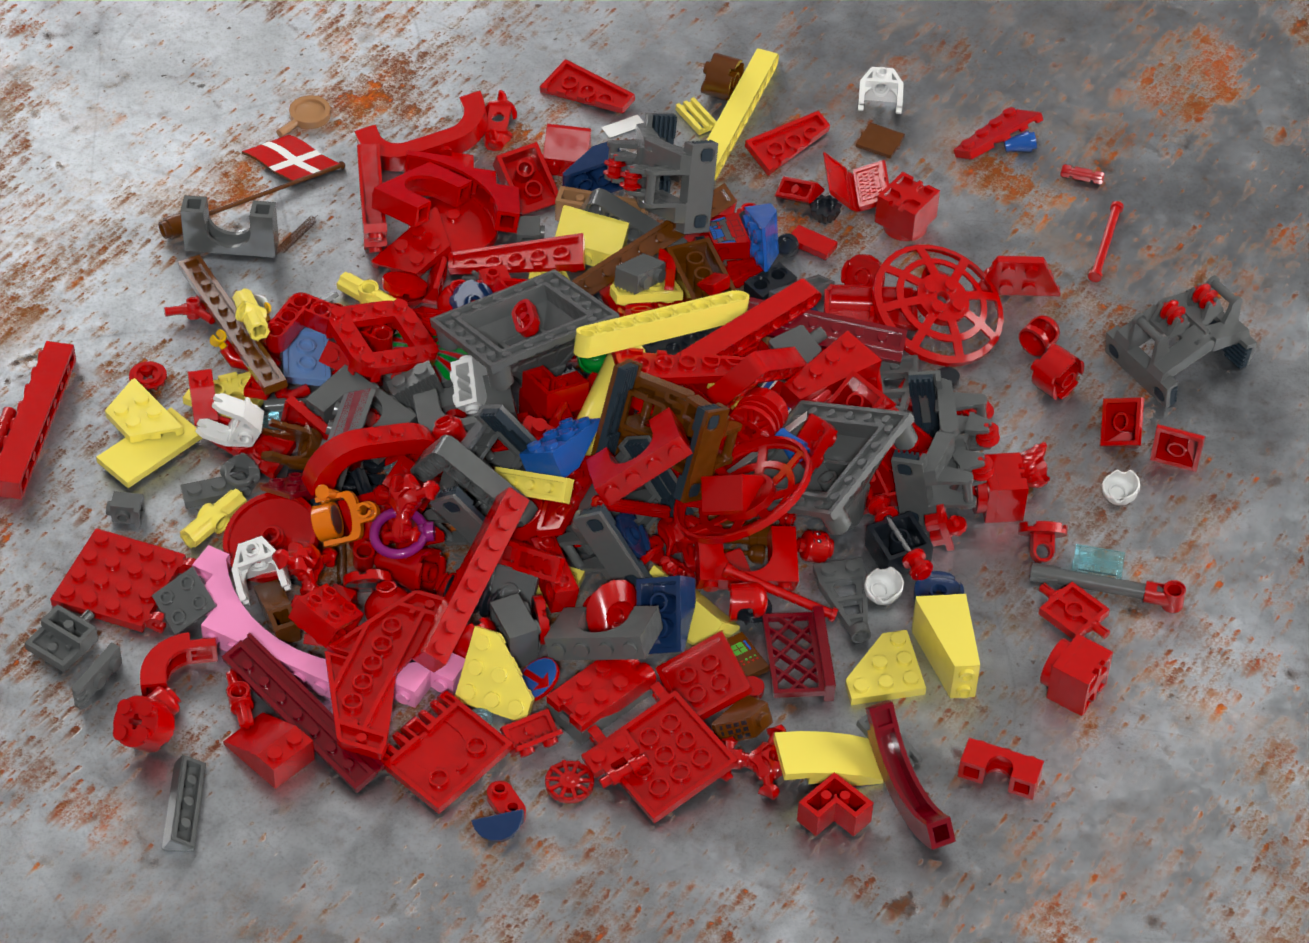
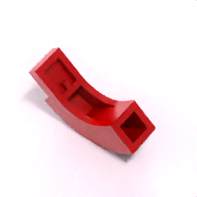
M187 632L171 636L154 646L146 655L140 670L142 696L146 697L158 686L166 688L171 675L185 665L218 662L216 638L190 640V633Z

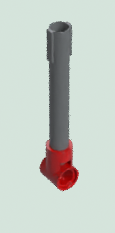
M1034 562L1030 575V581L1065 586L1070 582H1074L1082 589L1143 599V603L1159 605L1169 613H1177L1182 610L1186 594L1185 585L1177 580H1171L1165 584L1152 581L1140 583L1061 569V567Z

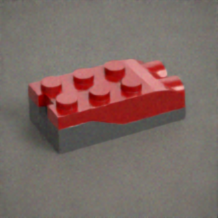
M638 659L596 660L548 694L546 709H549L554 722L582 745L591 737L587 731L590 727L596 724L602 731L653 693L650 686L656 683V674L649 664L641 663Z

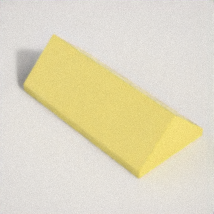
M653 565L649 571L653 578L669 576L662 570L661 566ZM695 589L696 604L687 637V642L690 645L695 646L720 631L728 638L740 629L736 622H729V617Z

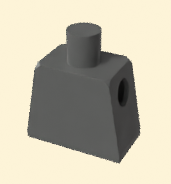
M799 325L768 341V348L796 347L808 364L822 352L818 344L828 337L820 326L809 333L804 325Z

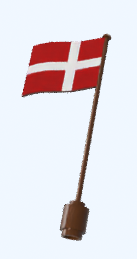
M286 135L244 150L242 154L257 160L271 172L290 182L209 211V216L340 168L343 170L345 163L343 161L338 163L322 155L306 142L292 135ZM180 212L163 218V221L158 224L164 239H174L183 235Z

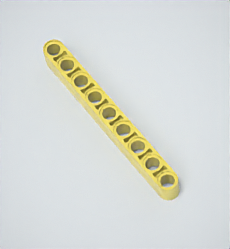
M757 48L707 139L708 141L713 140L718 143L715 181L777 68L779 61L778 53Z
M734 290L578 327L576 329L574 354L582 358H592L723 326L747 312L749 295L746 292Z

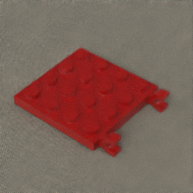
M96 528L50 598L51 605L56 606L58 604L66 610L78 614H83L88 609L94 614L95 619L142 633L146 627L163 633L166 628V623L162 622L165 613L156 611L158 605L152 595L173 581L179 573L183 574L190 569L196 559L186 558V554Z
M659 681L650 686L653 692L652 698L657 703L617 731L606 737L596 724L587 730L591 736L589 739L594 744L593 747L626 729L640 749V753L634 757L637 758L642 754L646 755L649 763L642 766L641 771L636 774L630 773L620 779L621 782L619 784L654 824L739 765L738 759L676 690L669 694ZM623 762L622 764L618 765V766L615 767L614 769L616 770V769L620 768L621 766L625 765L626 763Z

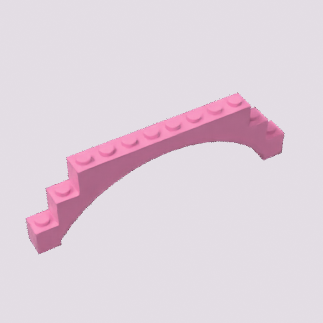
M208 545L192 564L197 574L201 575L206 581L205 587L217 605L216 608L205 615L208 617L201 624L202 638H216L217 648L227 652L240 640L243 641L250 632L306 688L313 690L320 696H326L331 699L326 660L302 652L265 630L242 605L232 586L229 577L231 572L230 554ZM452 653L447 664L434 673L417 662L408 663L396 676L394 699L401 704H407L416 708L431 687L440 693L447 690L454 696L465 658Z

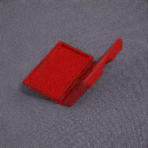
M823 152L829 193L852 211L862 212L876 207L877 196L889 185L885 160L853 169L852 174L847 172V168L826 152Z

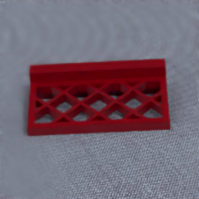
M813 606L812 612L763 614L762 624L773 698L823 696V701H834L836 682L823 606ZM796 621H807L808 626L801 630L794 623ZM769 622H779L783 627L776 631L769 626ZM788 629L797 634L792 641L782 635ZM802 638L811 644L806 650L797 645ZM777 639L787 645L781 651L772 646ZM790 649L800 654L796 660L786 655ZM805 658L814 663L810 670L800 664ZM780 659L790 665L784 671L775 666ZM794 668L804 674L799 680L789 675ZM810 678L817 683L818 687L808 688L803 683ZM783 679L793 685L790 689L778 688V684Z

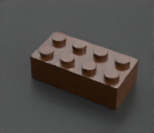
M710 238L666 247V251L675 262V281L683 290V302L710 296L697 286V283L714 272L728 274ZM731 278L730 287L723 292L736 290Z

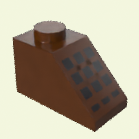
M748 695L735 702L711 723L714 734L720 740L732 736L737 741L758 737L773 723V719L766 701Z

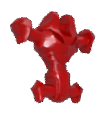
M406 474L404 478L401 475H394L389 490L383 485L375 487L373 492L376 504L384 505L388 501L387 504L396 513V518L392 521V531L385 529L381 532L384 545H389L390 541L398 544H404L409 540L413 543L418 542L422 533L417 526L412 528L410 519L421 506L423 498L427 497L434 501L440 491V486L436 482L428 480L422 488L412 474Z
M291 542L288 546V551L285 549L274 551L272 560L279 570L289 566L290 572L302 582L300 594L303 596L312 588L319 587L316 582L319 573L324 568L323 565L334 568L338 553L330 547L325 548L320 553L309 542ZM295 594V596H294V598L292 599L291 602H293L294 599H295L297 596H299V595H296V594Z
M780 724L767 728V734L770 736L768 742H762L751 753H745L743 749H734L738 741L732 736L722 738L723 744L738 759L739 765L733 769L742 770V768L746 767L752 770L759 777V780L763 781V786L759 788L758 794L775 800L780 790L773 781L783 774L773 738L775 732H787L785 727ZM731 770L719 779H723L726 782L732 779Z

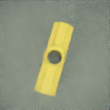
M346 271L340 275L337 282L338 290L358 300L360 304L387 300L394 301L396 299L380 290L376 281L362 280Z
M244 288L236 291L232 297L237 308L236 320L244 323L252 339L259 341L262 338H266L270 332L266 322L267 310L258 306L251 290Z
M235 488L230 490L216 503H206L198 512L197 518L180 531V537L185 545L191 549L193 547L196 548L214 532L217 534L224 532L233 514L247 502V499L243 496L242 492Z

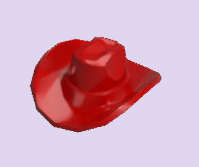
M612 580L601 585L591 595L586 610L587 625L590 632L608 631L620 626L627 620L634 606H637V595L633 584L626 580Z

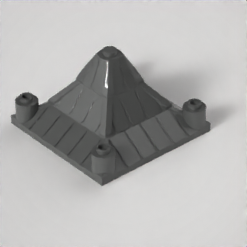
M554 269L430 318L431 327L436 330L440 348L447 351L456 350L458 347L462 348L486 367L491 388L497 391H505L510 388L514 379L522 387L523 371L544 365L555 377L562 375L566 363L575 355L576 329L581 326L619 318L620 316L617 312ZM523 299L530 300L536 306L540 319L538 332L529 337H523L516 331L512 318L514 306Z
M801 400L789 414L783 428L807 411V418L809 414L813 413L832 424L838 433L836 434L837 439L833 446L828 447L821 466L815 468L805 492L787 513L817 517L823 521L830 534L842 535L848 529L855 528L861 521L868 500L870 481L891 446L894 444L899 450H910L915 446L918 440V436L912 426L915 419L911 412ZM805 421L791 430L790 433L797 436ZM768 449L767 461H779L786 465L790 461L783 449ZM758 456L752 459L749 464L756 463ZM797 463L792 469L795 476V485L801 482L805 473V469L800 463ZM765 469L764 474L772 479L780 471ZM755 471L746 473L745 475L754 474ZM787 476L775 486L777 491L788 488ZM783 498L774 500L767 510L772 511Z

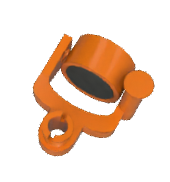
M319 485L315 490V502L320 504L312 507L311 521L319 541L323 542L325 547H335L360 540L364 534V523L374 521L380 514V508L371 501L359 503L357 496L351 491L340 492L330 489L326 485ZM342 498L347 502L352 517V531L347 537H342L344 534L343 519L339 507L334 502Z

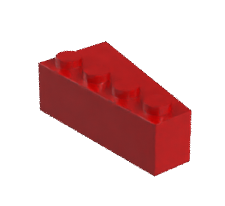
M847 330L787 380L782 386L780 396L784 399L787 407L793 410L801 400L810 401L827 389L834 394L852 370L864 379L878 376L882 359Z

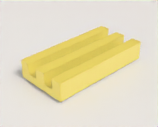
M694 97L690 98V102L687 100L683 101V105L680 103L676 104L675 110L698 135L713 130L717 121Z

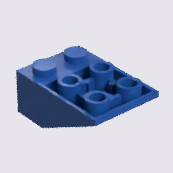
M771 203L744 207L745 215H742V223L751 241L750 256L754 257L756 264L764 272H768L779 254L777 210Z
M587 416L573 420L570 417L560 421L557 428L543 433V437L540 440L529 443L527 449L519 454L527 472L567 477L580 467L597 432L600 418L590 419Z

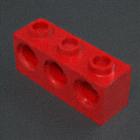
M555 536L531 538L530 544L534 545V547L565 558ZM565 559L560 583H553L541 578L539 580V588L551 613L561 612L563 608L575 607L579 588Z

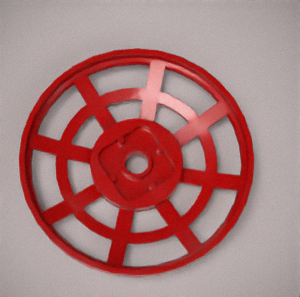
M935 245L904 247L887 257L874 277L872 303L880 324L896 327L887 312L900 309L907 321L918 330L912 340L906 337L904 351L910 355H918L919 360L945 367L969 365L987 355L1001 335L1004 322L1003 307L995 286L976 264L953 250ZM916 251L921 258L909 264L904 270L890 265L900 255ZM927 251L949 256L959 261V263L956 265L947 260L931 258ZM935 264L952 268L954 271L951 276L939 274ZM925 265L930 275L921 279L910 272L917 267ZM967 267L981 280L984 279L983 283L989 292L982 291L977 281L965 270ZM885 273L899 277L896 284L897 300L884 303L882 298V282ZM962 275L972 284L976 291L965 290L958 282ZM905 281L917 286L913 297H904ZM937 296L943 297L946 303L938 300ZM969 300H980V317L969 310ZM986 301L995 302L998 318L995 332L985 323L987 317ZM908 307H917L919 312L925 317L923 323L917 320ZM965 317L975 325L970 330L960 333L957 323ZM933 323L948 326L950 334L940 333L930 328ZM980 330L990 339L981 349L964 355L962 341L972 338ZM925 336L938 341L952 342L955 356L937 354L919 345Z
M783 436L760 437L734 445L731 455L733 460L758 451L757 462L743 466L730 474L724 467L715 470L716 475H740L755 471L751 475H762L765 478L746 513L720 515L709 521L708 516H704L702 513V500L682 503L676 499L673 516L677 527L689 540L702 544L732 542L763 530L787 513L805 492L812 475V461L808 451L795 439ZM768 449H786L796 453L787 465L779 461H767ZM802 458L806 464L805 473L801 482L795 485V476L792 469ZM765 469L780 471L772 479L764 474ZM787 476L788 488L777 491L775 486ZM783 498L772 511L769 512L767 510L774 500ZM687 507L700 508L699 517L701 525L687 529L685 523ZM758 516L761 518L751 524L742 526L746 520ZM727 520L734 522L730 529L716 527ZM705 530H709L710 532H713V533H716V534H725V535H719V536H701V535H696V534H697V533H700V532H703V531H705Z

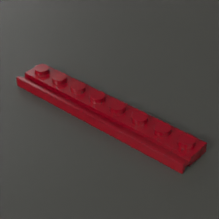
M749 297L747 311L765 300ZM809 309L766 336L774 338L799 325H804L810 333L820 326L828 338L818 345L826 349L848 330L881 358L882 361L901 364L908 330Z
M250 632L243 641L240 640L221 656L223 661L283 721L296 725L313 740L314 751L356 793L372 781L379 771L385 769L384 764L378 759L347 751L338 746L333 714Z

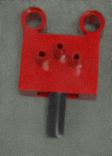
M355 468L351 472V476L359 494L357 496L359 503L365 501L376 503L375 495L365 470ZM344 499L338 501V507L343 519L344 533L347 537L352 531V517L349 506ZM386 501L384 505H378L380 508V514L384 512V510L392 508L390 505L387 504L388 501ZM372 522L364 523V534L360 540L349 542L353 554V566L360 572H366V570L374 567L375 549L369 539ZM386 522L382 525L379 532L381 542V532H383L385 529L389 530L386 525Z

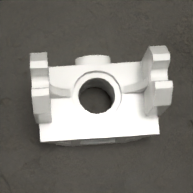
M871 67L862 77L859 87L858 111H863L864 100L895 102L896 114L902 113L904 83L894 68Z
M224 393L215 394L213 397L215 401L212 407L218 413L231 417V421L226 426L207 418L199 419L197 425L200 427H197L195 432L203 439L223 446L252 447L261 434L264 411L253 404L248 397L243 401Z
M262 536L240 543L237 547L232 573L240 601H243L244 606L250 604L246 580L272 570H277L280 584L284 587L285 591L291 590L287 566L280 570L277 568V565L272 560V554L276 550Z

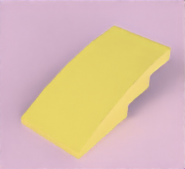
M818 731L774 733L773 740L784 780L807 778L808 784H819L835 772L852 786L883 784L884 782L868 738Z

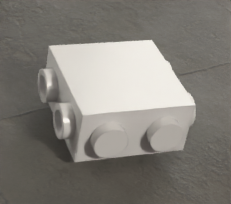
M465 355L460 357L459 360L451 362L452 371L450 372V379L454 387L453 402L456 408L464 411L466 414L474 415L485 404L487 399L483 376L487 375L486 367L471 355Z

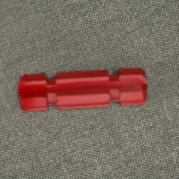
M1063 164L1061 169V177H1073L1072 179L1089 183L1093 181L1094 184L1099 185L1103 183L1105 174L1102 171L1096 170V172H1092V169L1077 166L1072 168V165Z

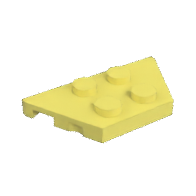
M135 378L127 384L105 410L106 418L130 443L141 442L146 439H160L163 433L176 432V436L184 434L183 426Z

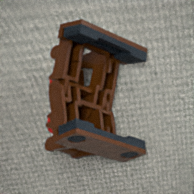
M628 359L614 365L591 455H595L606 447L613 456L620 452L618 446L627 436L650 435L652 439V430L646 426L649 424L648 420L670 407L682 423L686 436L692 438L690 445L692 454L672 466L673 469L681 473L678 477L673 497L682 503L702 500L701 477L714 476L716 469L732 464L733 457L731 455L737 434L742 429V424L737 421H729L730 416L728 414L730 409L721 403L711 404L701 396L695 395L690 389L641 371L643 364ZM633 396L644 400L641 413L628 416ZM653 404H654V409H653V413H652V416H651L650 414H651L652 407H653ZM727 436L721 454H718L721 440Z

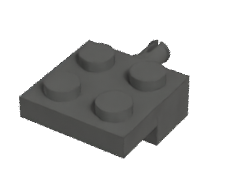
M57 604L41 619L42 627L25 642V649L65 672L98 641L96 627L88 623L94 618V614L87 609L78 617Z

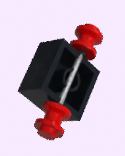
M874 496L870 500L867 510L871 515H875L874 521L876 523L867 525L865 546L880 569L893 567L901 575L909 573L913 580L927 579L933 570L931 561L934 546L911 511L898 515L897 509L890 506L891 501L888 496Z

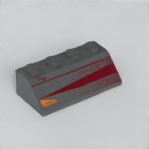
M369 388L345 393L341 403L336 401L332 415L336 416L335 420H329L325 432L329 437L327 440L322 439L320 446L341 433L364 428L376 389ZM350 466L339 475L335 490L341 492Z

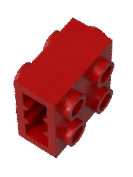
M326 583L318 588H312L303 596H297L291 604L292 610L288 618L298 628L314 638L318 644L327 648L328 645L358 627L364 613L355 604L340 595L335 588Z

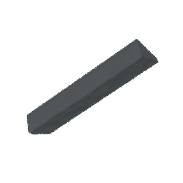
M183 754L175 762L172 774L162 849L168 851H193L195 849L206 763Z

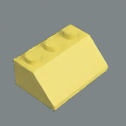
M564 205L555 237L583 233L585 238V264L595 266L627 246L629 223Z

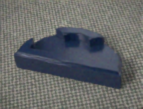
M521 809L474 819L471 822L474 830L482 838L490 842H505L515 836L514 834L519 831L521 824L523 825L524 810Z

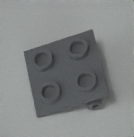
M193 566L152 595L160 611L165 613V619L175 635L217 607L205 587L206 581L201 575L197 574Z

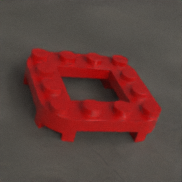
M395 299L394 301L387 300L333 307L330 311L325 335L327 339H335L349 361L348 371L352 375H355L357 372L360 375L370 377V382H379L381 375L405 372L414 368L415 365L428 360L432 367L434 366L439 351L438 346L405 300ZM387 324L392 330H398L408 347L372 352L357 328Z

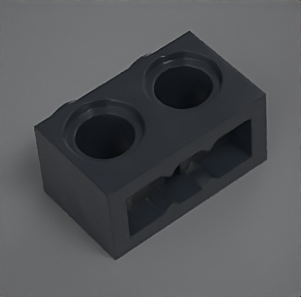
M778 262L771 266L768 272L762 271L744 281V292L749 297L766 300L769 298V291L796 282L797 276Z

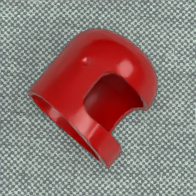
M1044 315L1033 318L1019 332V341L1023 349L1029 354L1038 357L1043 356L1048 347L1056 343L1060 337V329L1057 322L1053 318Z
M757 582L730 583L729 622L737 621V614L741 609H752L754 618H759L766 612L768 598L763 585Z

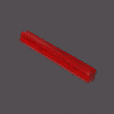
M598 495L592 497L591 503L592 507H597L598 505L601 507L604 504L608 511L664 519L670 517L669 512L671 511V508L667 505L620 499L608 507Z

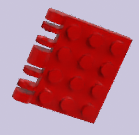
M444 690L437 696V700L434 699L429 704L438 717L435 718L427 711L421 710L418 713L419 718L414 716L400 728L402 734L397 731L392 735L395 743L401 749L397 750L387 743V750L381 761L385 766L384 770L438 814L445 810L514 749L513 743L447 690Z

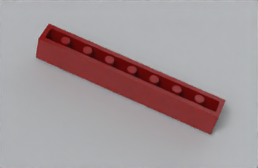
M46 341L43 350H40L38 353V363L36 367L32 368L30 383L25 385L23 400L18 402L17 415L15 418H12L10 432L8 435H5L3 440V449L0 453V497L22 500L76 363L74 344Z
M508 487L496 496L413 657L414 661L433 673L447 664L530 501L512 488Z

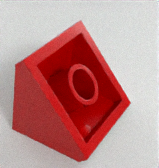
M745 474L701 477L703 515L745 514L765 478L762 475Z

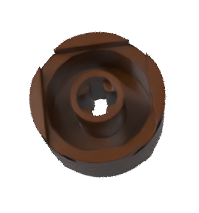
M714 53L711 62L706 61L703 73L706 74V77L701 86V93L728 101L744 73L743 60Z

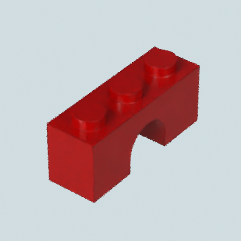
M969 737L960 760L958 777L983 784L985 777L989 773L1001 772L1010 780L1009 793L1033 800L1042 776L1044 760Z

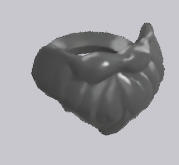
M245 453L233 456L220 468L221 476H224L225 481L234 487H247L253 481L254 484H257L260 480L259 466L254 459ZM243 472L249 476L245 480H235L230 476V473Z

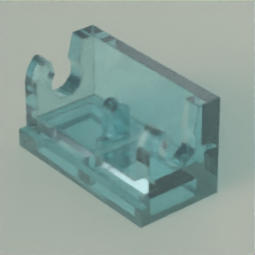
M1076 544L1072 571L1080 570L1116 576L1117 579H1121L1125 552Z

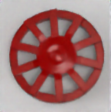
M562 760V762L552 765L545 776V787L553 799L562 803H577L583 801L592 793L594 776L588 767L580 763V761ZM555 772V773L558 774L560 777L551 776V775ZM585 774H587L588 777H589V778H580L581 776H583V775H585ZM549 781H557L559 783L550 786ZM580 783H590V784H589V787H588V789H587L586 787H584V786L581 785ZM560 787L562 791L559 795L553 790ZM579 789L584 792L578 796L576 794V791ZM565 793H572L573 797H565L564 795Z

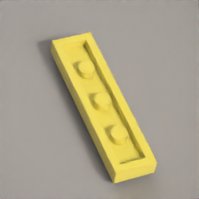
M495 467V472L528 498L570 504L574 479Z

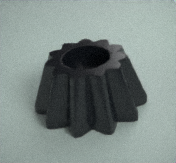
M820 195L819 198H816L809 204L814 219L818 220V223L823 224L832 223V221L836 220L842 206L831 195L826 197Z

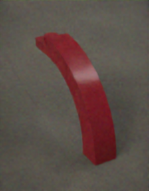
M887 700L866 707L870 730L867 732L873 754L886 788L900 815L914 835L932 850L956 842L950 816L943 813L932 802L914 772L901 737L893 701Z

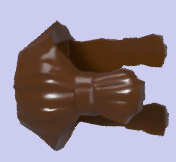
M271 419L268 426L284 431L262 428L261 433L267 436L299 442L297 456H287L274 451H264L261 453V459L266 462L285 465L290 469L304 470L310 457L320 447L323 438L321 433L307 424L303 427Z

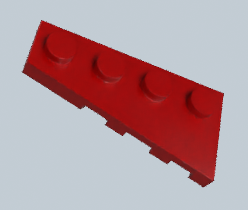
M567 59L539 86L541 93L621 114L635 101L634 93Z
M1014 107L1003 110L1002 114L991 119L986 126L975 131V134L970 138L963 140L954 149L955 157L970 160L994 148L993 143L1005 142L1010 139L1011 133L1018 130L1019 132L1025 131L1029 128V123L1043 121L1042 112L1020 110Z
M816 111L745 140V148L769 176L826 134L830 129V124L819 111Z
M292 395L285 400L281 421L303 427L307 424L309 427L318 430L323 437L322 439H328L329 435L325 434L328 425L320 416L315 415L302 401H298ZM362 461L351 464L349 471L352 472L355 468H360Z

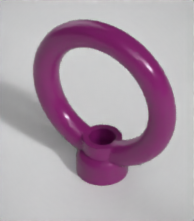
M393 508L379 514L372 522L369 531V539L373 548L380 555L391 559L410 557L419 552L427 541H435L434 521L427 522L418 511H415L411 519L416 522L422 534L417 543H413L406 548H389L381 542L379 537L382 525L396 517Z

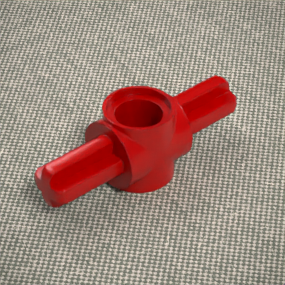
M230 669L226 673L228 682L226 694L230 711L237 716L239 726L247 730L250 729V726L254 725L252 715L254 704L250 687Z

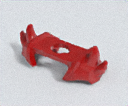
M502 90L498 91L497 100L489 101L485 106L488 124L482 140L487 150L491 151L502 150L504 145L513 138V134L507 130L510 114H512L513 120L517 118L515 106L507 100L506 93ZM500 114L504 117V120L495 122L492 118Z

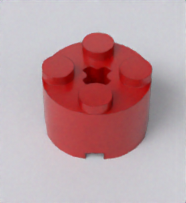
M1053 343L1048 347L1041 359L1037 358L1032 363L1030 368L1033 371L1032 383L1053 399L1057 400V397L1064 399L1079 383L1076 378L1078 374L1083 375L1084 362L1063 347Z
M136 695L122 699L117 705V711L113 720V737L127 747L148 753L156 752L162 749L160 747L165 742L168 743L172 738L175 729L173 713H170L165 703L145 696Z

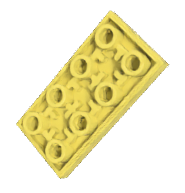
M169 408L167 411L183 426L184 434L176 436V432L163 433L160 439H146L130 443L125 437L98 455L96 460L100 466L123 485L130 488L197 443L202 437L195 432L197 428L173 408Z

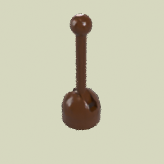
M753 545L748 551H743L750 562L764 565L765 545ZM724 549V553L732 551L733 549Z

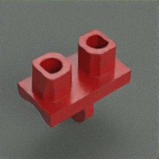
M944 504L936 505L937 513L924 515L927 532H930L931 543L934 547L945 545L947 552L953 551L955 549L951 537L953 535L961 536L967 529V522L965 518L952 515L948 519Z

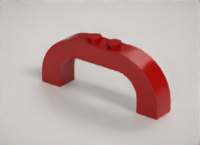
M480 90L459 97L463 117L456 125L404 143H391L380 136L374 124L354 131L357 144L380 143L381 169L393 172L404 171L407 150L451 156V152L463 153L475 146L487 129L488 118L484 98Z
M399 423L350 430L331 438L320 446L308 460L301 479L310 495H316L315 490L319 485H326L330 489H335L336 481L342 471L358 461L414 454L412 461L416 462L422 452L436 441V438L429 428L418 423ZM443 471L437 475L438 478L442 477Z

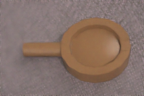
M314 95L301 96L295 99L289 107L291 121L279 128L276 133L279 137H283L296 127L316 129L324 126L331 117L329 103L324 98Z

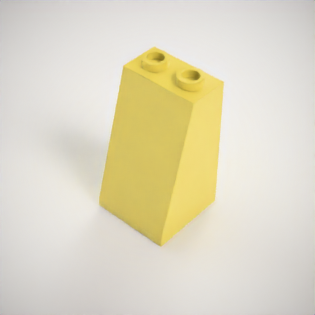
M966 594L916 596L911 628L912 633L949 698L964 699L975 697L980 661Z

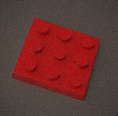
M722 631L655 668L666 691L670 694L676 690L702 720L754 692Z

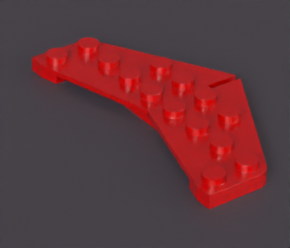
M421 590L412 591L327 646L325 660L336 739L340 748L382 761L387 750L396 676L413 659L444 597Z

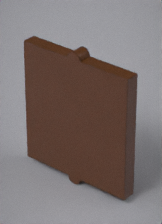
M870 122L865 131L861 132V137L857 141L856 147L891 159L896 150L900 149V144L905 138V134Z

